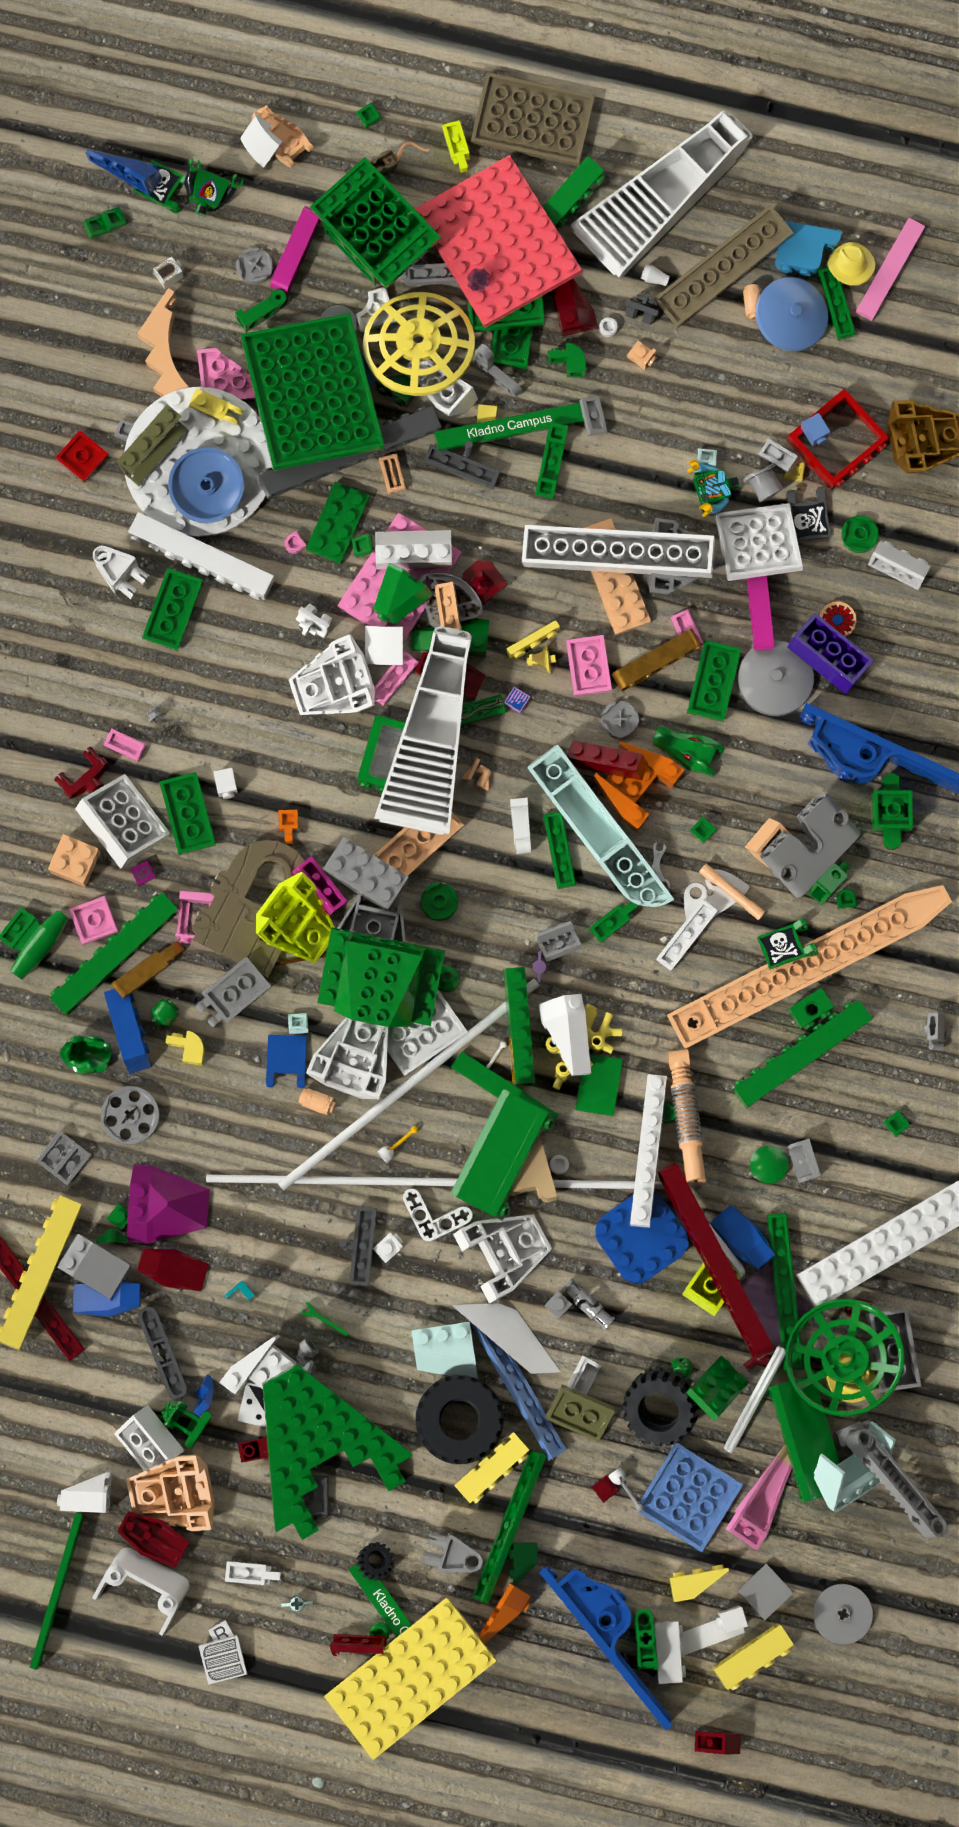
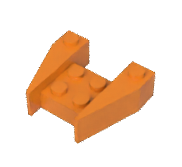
M621 741L618 747L620 750L641 753L648 762L643 780L611 774L606 779H603L597 773L594 775L593 780L620 820L637 833L650 815L636 804L656 778L672 789L685 770L670 758Z

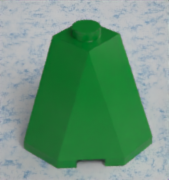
M391 563L387 566L373 610L378 614L377 618L382 622L387 623L388 621L396 624L429 599L433 593L423 582L417 581L406 570Z

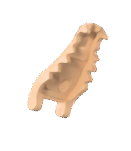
M268 106L259 108L253 114L252 120L258 114L271 125L269 131L282 141L274 155L289 168L295 165L293 159L306 149L308 152H311L314 149V146L308 141L298 126L288 122L280 115H276Z

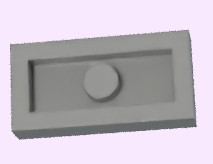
M599 396L581 398L579 402L587 435L605 434L607 427Z
M770 439L767 440L758 453L760 457L770 463H774L788 474L791 473L800 459L797 455Z

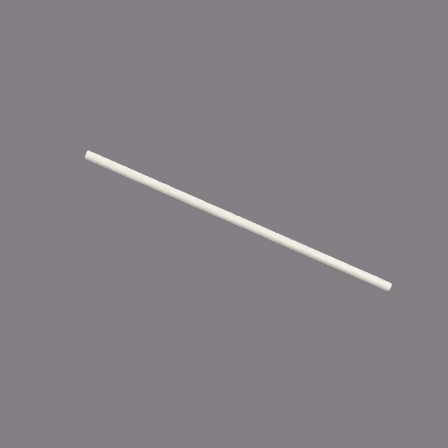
M535 979L527 984V996L540 986ZM506 1001L467 1031V1034L452 1043L278 1182L283 1191L507 1013Z

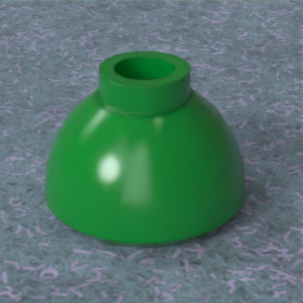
M442 967L438 987L440 991L452 992L458 988L461 977L454 967Z

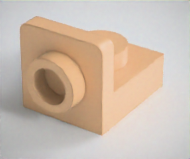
M637 341L627 354V358L645 370L648 365L651 367L656 361L657 350L654 348L651 350Z

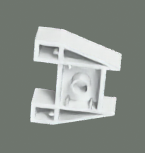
M276 1335L231 1366L219 1383L234 1394L240 1392L249 1379L263 1389V1382L298 1363L274 1345L280 1338L279 1335ZM312 1360L307 1362L303 1369L310 1373L314 1362Z

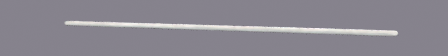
M206 1175V1182L278 1183L286 1176ZM302 1176L293 1184L454 1186L458 1178ZM553 1180L555 1188L634 1189L635 1181ZM655 1181V1189H665L661 1182Z

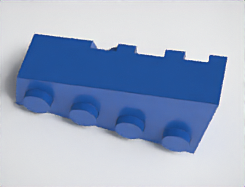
M115 989L105 991L104 995L121 1055L129 1074L151 1068L148 1057L150 1050L147 1042L144 1043L143 1041L145 1033L142 1025H139L137 1019H140L139 1012L132 1004V1002H135L133 993L123 999Z

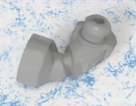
M305 1338L300 1342V1349L297 1353L298 1355H296V1362L303 1368L307 1362L311 1361L309 1358H313L319 1353L318 1347L309 1338ZM314 1363L310 1372L312 1376H314V1372L316 1371V1366Z

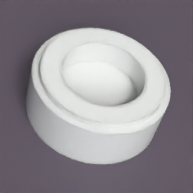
M607 317L600 322L599 331L604 337H612L617 333L618 324L615 319Z
M563 1155L554 1156L549 1164L550 1170L557 1175L564 1174L569 1168L568 1159Z

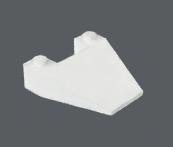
M534 1214L507 1217L503 1221L500 1219L476 1221L453 1234L462 1252L479 1244L495 1278L487 1281L480 1287L489 1304L512 1292L552 1249Z

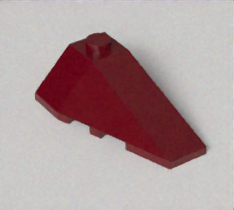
M574 278L551 291L561 336L598 329L594 309Z

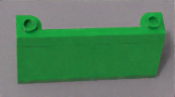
M503 1089L450 1194L503 1221L504 1217L510 1212L507 1200L542 1131L546 1132L553 1127L556 1116Z
M808 1376L802 1377V1378H799V1379H796V1380H797V1382H800V1381H802V1380L808 1378ZM791 1381L768 1387V1395L772 1401L774 1400L772 1405L777 1415L795 1476L796 1486L800 1488L798 1489L800 1502H808L821 1498L823 1496L814 1479V1471L817 1468L819 1456L823 1454L834 1464L838 1465L840 1463L826 1415L806 1403L795 1391ZM814 1385L803 1389L810 1399L823 1406L819 1392Z

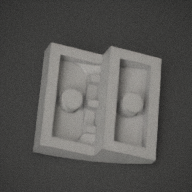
M59 1130L35 1161L64 1184L68 1185L91 1154Z

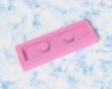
M404 650L403 665H392L374 686L375 700L384 707L416 668L419 661Z

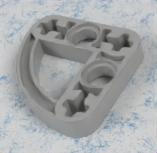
M439 572L427 573L421 577L420 581L423 583L426 578L429 581H433L431 583V591L435 590L434 585H438L437 582H454L455 587L466 594L470 602L458 604V610L461 612V623L478 619L483 612L482 603L474 589L464 580L451 574ZM426 600L424 605L430 625L434 628L441 626L440 623L437 624V621H433L435 615L438 614L439 616L438 605L431 606ZM472 606L479 608L476 615L473 612H469L467 617H464V607L466 608L465 611L471 610Z

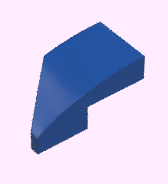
M208 1374L205 1376L202 1385L194 1392L200 1399L193 1413L199 1417L210 1406L213 1397V1379Z

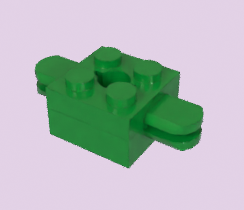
M890 773L882 780V790H874L871 794L872 832H883L884 847L888 850H896L902 843V832H911L913 829L912 790H901L900 777Z

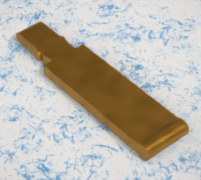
M176 941L161 953L156 951L114 981L111 986L125 999L168 968V962L174 960L185 949Z

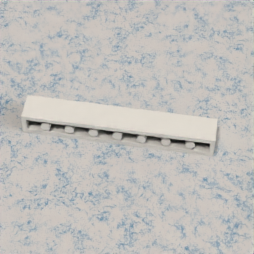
M139 512L128 531L133 542L137 544L144 543L154 552L159 550L165 553V556L171 560L176 558L182 561L181 563L188 568L193 566L199 569L198 572L205 576L210 574L216 577L215 580L222 584L227 582L233 585L232 588L239 592L244 590L250 593L249 596L256 600L260 598L265 600L275 581L273 575Z

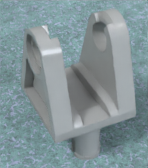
M430 1531L429 1537L436 1540L428 1538L426 1544L441 1547L445 1552L444 1555L439 1556L424 1550L423 1556L430 1558V1560L422 1558L421 1563L437 1567V1570L442 1573L475 1572L481 1568L483 1560L478 1552L454 1535L450 1534L446 1537ZM470 1556L477 1557V1566L470 1567L467 1564V1559Z

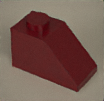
M695 1731V1752L723 1755L740 1754V1733Z

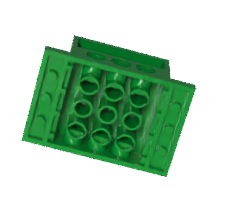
M366 157L310 206L313 213L323 222L325 234L374 286L380 282L385 289L441 240V236Z
M331 928L317 1003L334 1006V1012L351 1020L385 1027H410L411 1023L431 1026L446 950Z

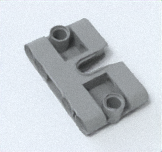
M821 792L815 796L797 815L804 832L812 840L811 848H808L793 835L782 831L760 855V858L773 871V875L780 879L796 898L803 896L861 834L848 818V814L841 810L826 792Z

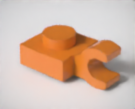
M278 810L279 831L285 830V844H293V830H298V810Z

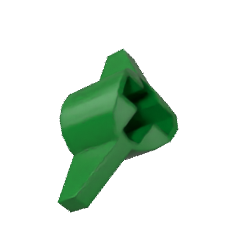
M109 1229L96 1239V1243L128 1242V1238L115 1229Z

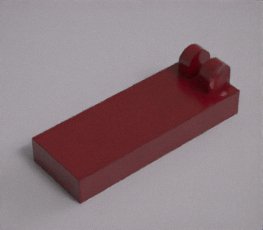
M334 1634L330 1650L333 1656H338L340 1652L384 1654L387 1636Z

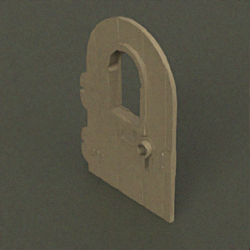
M272 840L257 841L246 846L236 855L227 871H221L216 874L214 879L219 881L220 884L212 882L210 886V891L214 898L209 908H203L197 912L196 917L202 919L201 922L195 919L192 922V931L195 933L193 941L236 963L247 956L266 978L269 977L282 950L268 945L264 940H259L260 937L256 934V914L262 906L245 897L259 869L264 864L271 863L272 861L280 864L285 875V881L294 876L292 873L294 869L304 862V859L289 845Z

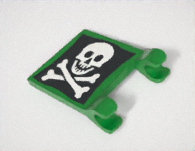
M151 160L149 165L154 164L159 168L162 179L150 196L137 188H134L133 191L177 214L180 211L179 204L170 200L180 183L185 186L184 180L186 176Z
M805 918L799 919L789 926L757 937L769 970L804 957L818 955L816 944L811 943L802 948L796 933L808 930Z

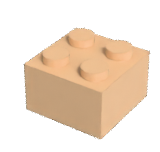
M63 834L48 870L51 874L86 887L101 852L94 846Z

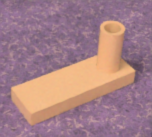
M454 582L434 585L441 626L462 630Z

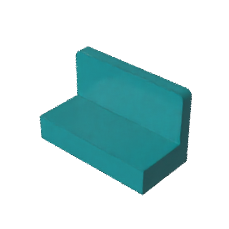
M243 1281L239 1282L224 1295L226 1299L230 1300L241 1291L250 1302L257 1298Z

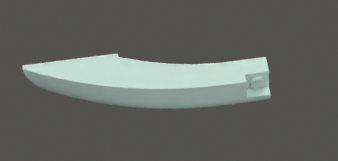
M556 744L527 767L584 845L627 899L635 904L646 907H658L674 900L559 745Z

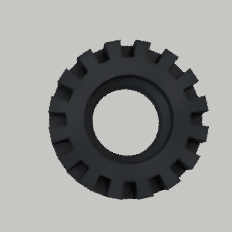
M380 1542L370 1543L360 1550L356 1559L358 1560L356 1565L360 1567L358 1569L359 1573H364L362 1575L364 1578L368 1577V1580L374 1579L376 1581L387 1576L394 1566L392 1565L395 1563V1560H392V1557H394V1554H390L389 1551L391 1549L389 1547L385 1548L386 1544L380 1545ZM372 1554H377L382 1559V1566L378 1569L371 1567L369 1564V1557Z

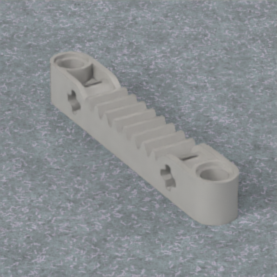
M868 1429L850 1432L846 1440L850 1450L864 1466L870 1468V1472L876 1474L875 1477L881 1480V1484H885V1489L890 1490L889 1494L895 1496L894 1500L900 1502V1507L905 1508L904 1512L908 1514L909 1520L922 1536L932 1539L946 1535L948 1528L946 1521L872 1432Z

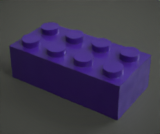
M816 613L795 634L787 648L845 695L874 661Z

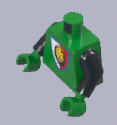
M193 158L189 159L190 168L187 170L184 180L186 192L189 195V201L197 204L195 214L204 217L207 209L214 210L227 203L236 192L237 187L242 186L243 178L237 183L234 181L237 177V174L232 177V184H230V180L200 169V160H198L196 165H192Z

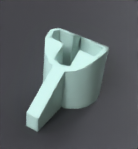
M294 1597L290 1603H282L281 1606H290L292 1610L300 1611L304 1605L313 1604V1601L304 1602L302 1598Z

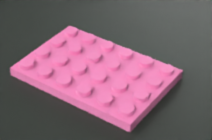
M398 513L386 532L427 530ZM451 545L453 568L462 551ZM374 549V553H371L337 606L367 626H403L404 643L426 610L423 602L396 624L388 621L384 623L377 618L378 614L373 610L386 569H376V552ZM452 568L404 570L418 581L427 573L439 572L449 574ZM426 578L424 584L431 590V583L433 581H429ZM431 596L429 599H427L428 604L431 602L434 596Z

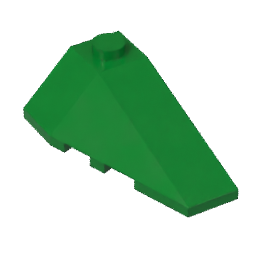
M475 619L461 623L462 631L470 633L472 637L468 656L486 657L490 620ZM428 627L413 631L411 650L429 652L435 628Z

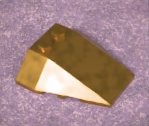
M897 400L892 402L887 428L894 462L905 473H923L959 456V414L944 409L937 410L931 408L930 405H920L913 400Z

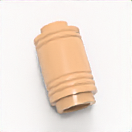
M757 284L747 285L743 291L746 317L752 321H756V303L762 292V289Z
M304 1088L299 1098L301 1106L328 1115L329 1112L333 1113L336 1105L334 1097L310 1088Z

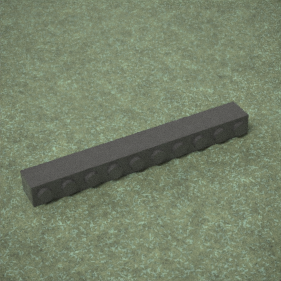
M423 406L417 409L414 414L406 413L401 415L399 420L394 422L388 420L382 423L380 427L384 442V449L275 471L270 467L262 471L259 481L267 499H270L434 434V432L440 430L441 425L433 406L429 408Z

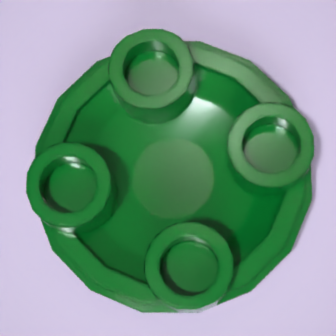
M775 1146L758 1148L750 1160V1171L753 1176L765 1184H774L780 1181L788 1170V1159L785 1153Z

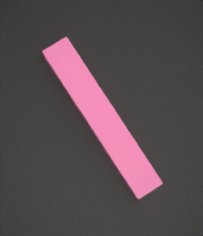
M908 218L858 306L857 314L871 321L873 320L925 228L924 225Z

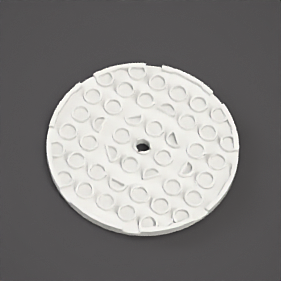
M190 387L162 396L147 407L136 420L129 433L125 451L167 404L182 416L179 422L189 431L139 487L125 475L133 499L146 516L190 537L215 536L238 527L254 514L266 498L259 481V476L263 470L272 467L260 417L247 403L219 389ZM196 388L244 410L242 415L236 414L231 410L227 413V416L234 417L239 421L238 425L227 421L223 422L189 407ZM201 447L216 448L229 454L239 465L244 478V494L237 509L227 518L208 524L194 522L184 517L174 506L168 490L169 475L176 461L185 453Z

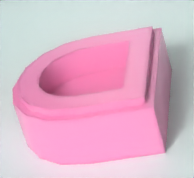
M297 531L285 539V548L291 554H297L307 547Z

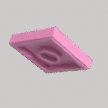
M106 896L69 909L82 945L119 932Z

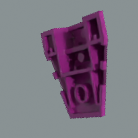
M133 1165L127 1220L128 1243L149 1244L207 1228L210 1189L154 1166Z

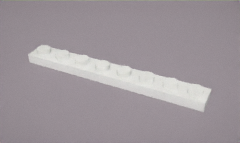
M651 1074L647 1076L630 1226L650 1228L667 1076Z

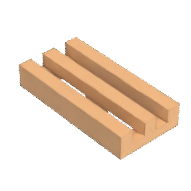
M397 453L379 457L387 494L397 493L401 490L405 491L406 487ZM391 459L395 460L401 486H397ZM386 460L388 463L393 488H390L384 465V461Z

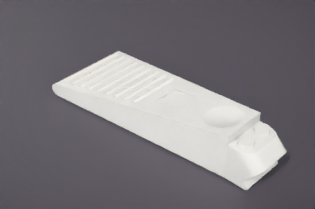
M724 110L721 111L699 131L574 221L570 226L573 229V233L614 276L617 275L619 278H622L736 163V159L743 153L751 141L752 133L737 117L729 113L727 114Z
M443 626L434 629L425 666L374 819L380 820L379 822L440 835L450 833L466 664L472 638L470 633Z

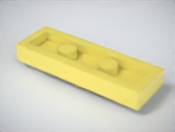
M553 621L508 647L507 654L509 658H519L526 653L525 650L529 648L535 649L542 644L541 641L548 638L550 640L557 636L560 628L557 621Z

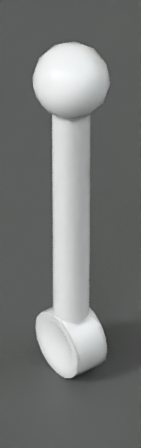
M506 1041L500 1042L499 1049L486 1066L488 1069H490L502 1049L507 1047Z

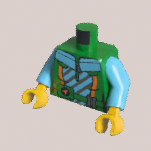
M697 460L687 462V465L689 464L692 467L687 472H696L693 475V482L701 505L699 510L705 511L702 516L706 517L708 514L720 513L729 503L731 498L730 490L740 487L737 476L727 479L724 470L700 464Z

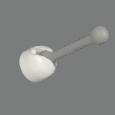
M618 1468L609 1475L610 1480L616 1485H622L636 1505V1510L639 1512L643 1511L644 1506L639 1504L625 1484L626 1475L623 1469Z

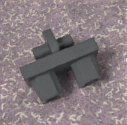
M646 292L645 296L637 295L636 300L642 301V304L627 300L625 304L627 305L625 316L635 319L638 310L644 311L641 322L649 325L653 323L660 311L646 306V304L654 305L655 300L649 298V292Z

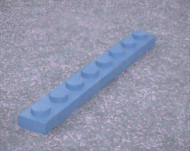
M470 1323L545 1455H547L548 1460L566 1451L552 1423L545 1419L546 1413L516 1361L473 1323Z

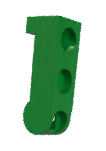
M276 289L271 293L270 297L245 313L242 309L236 311L235 318L247 333L286 306V294L284 291Z

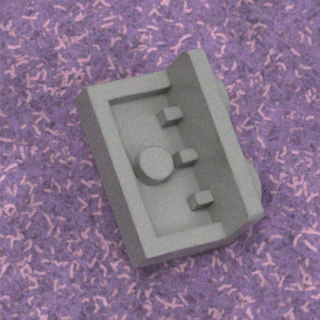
M572 921L561 923L556 927L545 929L536 934L538 945L546 962L582 949Z

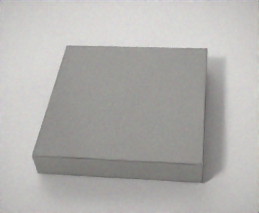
M767 1564L737 1590L764 1620L793 1594Z

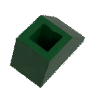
M405 374L386 377L395 383L410 386L411 378ZM378 380L376 381L377 391L384 396L388 395L393 398V401L399 406L404 405L408 407L415 397L395 392Z
M537 1542L513 1543V1547H510L509 1559H513V1567H510V1579H514V1583H519L537 1564Z

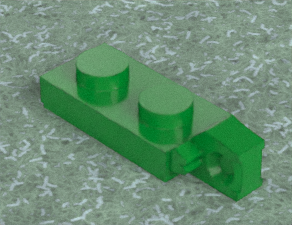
M633 902L626 906L623 903L621 905L618 904L589 927V930L600 944L603 943L634 917L632 912L638 908V905Z

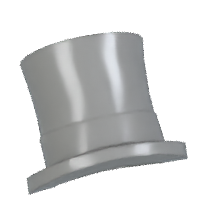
M774 463L743 479L745 484L750 483L759 502L775 496L784 489L773 471V467L776 466Z

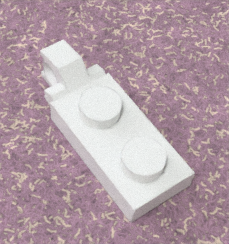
M227 1561L225 1582L270 1585V1580H281V1572L271 1571L272 1566Z

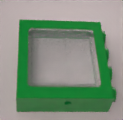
M375 715L357 777V783L360 784V787L365 789L377 788L379 792L383 793L405 722Z

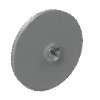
M837 1584L828 1587L818 1596L814 1604L813 1619L817 1630L825 1639L836 1644L845 1645L860 1640L868 1632L872 1623L873 1612L869 1599L860 1589L851 1585ZM844 1608L846 1609L845 1613L848 1614V1617H844L842 1620H840V1615H838V1611H842Z

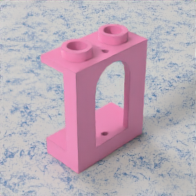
M180 891L177 933L175 934L176 939H180L179 942L191 943L195 936L188 933L190 902L209 904L210 906L214 898L212 894Z

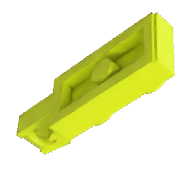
M460 120L443 124L442 130L451 160L454 164H458L461 173L468 172L466 161L470 160V153Z

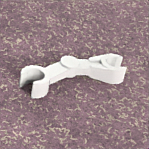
M656 842L653 846L654 860L651 868L660 881L667 884L669 889L670 882L664 879L660 870V860L666 850V846L664 844L663 850L657 851Z

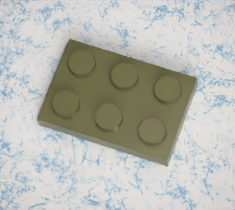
M562 1384L545 1415V1419L599 1442L615 1413V1407Z

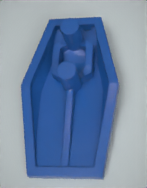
M732 1205L710 1222L715 1232L732 1253L753 1268L760 1270L775 1256L760 1228Z
M123 1281L112 1300L84 1283L74 1285L73 1313L112 1317L141 1307V1284Z

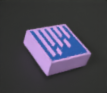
M514 687L504 704L521 713L530 696Z

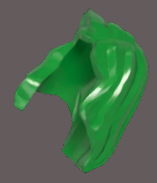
M77 1035L64 1044L59 1054L66 1066L72 1068L75 1072L93 1074L103 1072L108 1068L112 1048L110 1044L98 1036L84 1037Z

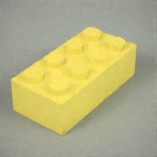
M776 1623L714 1665L712 1669L727 1690H735L742 1685L741 1681L746 1677L751 1679L759 1673L758 1669L762 1666L767 1668L776 1662L774 1658L777 1656L783 1657L792 1651L790 1647L794 1644L783 1627Z

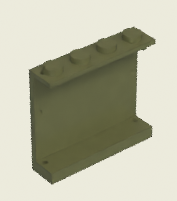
M168 404L117 460L123 473L138 487L189 431L179 422L182 416Z

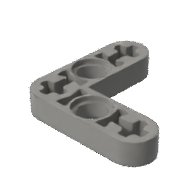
M481 344L475 351L476 367L508 394L516 398L522 391L521 387L494 365V353L486 345Z

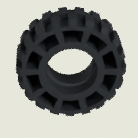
M452 1375L438 1380L422 1395L416 1410L415 1423L422 1444L433 1456L451 1464H468L485 1457L496 1446L502 1434L504 1414L499 1398L487 1384L472 1376ZM452 1402H467L475 1408L478 1414L477 1428L466 1438L451 1437L442 1427V1412Z

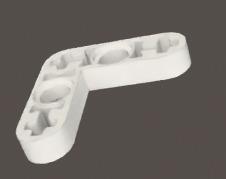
M408 1189L403 1194L404 1203L424 1241H434L468 1224L472 1220V1211L467 1207H460L432 1220L417 1190ZM408 1194H416L415 1201L417 1205L421 1202L422 1206H418L411 1211L410 1207H414L411 1201L406 1200L409 1197ZM417 1210H423L426 1213L424 1220L418 1221L415 1218ZM460 1211L468 1212V1220L460 1219L457 1221L459 1225L455 1226V1221L451 1215L455 1214L456 1218L460 1216ZM443 1219H449L452 1222L450 1229L444 1230L440 1224ZM430 1220L431 1223L427 1224L430 1230H434L432 1233L433 1237L424 1236L425 1228L424 1226L419 1228V1224H424Z

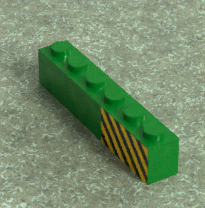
M525 967L503 969L512 1083L513 1085L535 1083Z

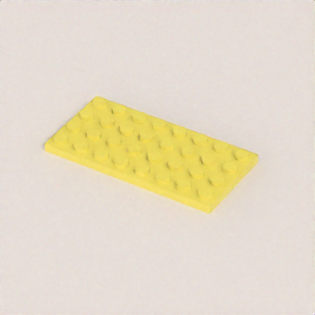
M446 1597L389 1643L384 1649V1654L374 1655L324 1697L374 1760L494 1664L497 1659L449 1597Z

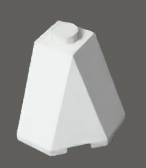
M106 1472L61 1490V1494H58L57 1506H60V1511L109 1513L112 1473Z

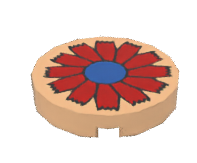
M840 601L827 604L819 615L845 637L853 632L856 625L854 610L848 604Z

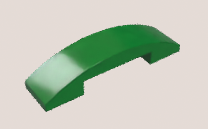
M552 422L549 424L535 496L549 499L554 498L568 431L567 425Z

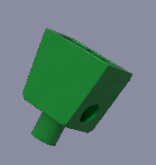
M841 861L838 865L833 863L815 882L808 893L823 905L848 877L846 873L850 866L844 861Z

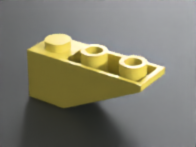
M723 1565L712 1566L710 1571H704V1568L692 1570L693 1574L685 1575L684 1571L673 1573V1577L669 1578L673 1602L694 1599L725 1575L729 1568H724Z

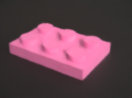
M604 635L566 640L574 697L612 692Z

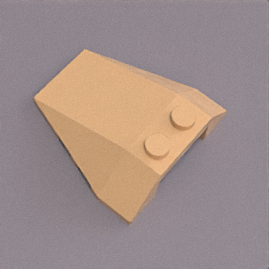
M197 1454L177 1456L126 1479L133 1513L160 1519L165 1523H169L170 1526L186 1527V1530L190 1531L212 1529L215 1501L207 1464Z

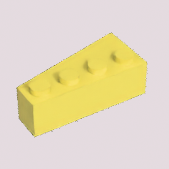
M513 1432L454 1486L469 1503L474 1501L476 1504L484 1497L482 1494L487 1488L489 1490L493 1489L499 1483L497 1479L502 1474L506 1477L514 1470L511 1467L514 1463L518 1461L520 1464L528 1457L526 1453L529 1449Z

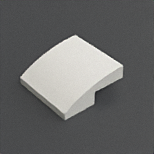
M257 114L240 139L249 154L264 168L282 144V141L269 131L271 125Z
M365 626V660L367 664L403 665V626Z

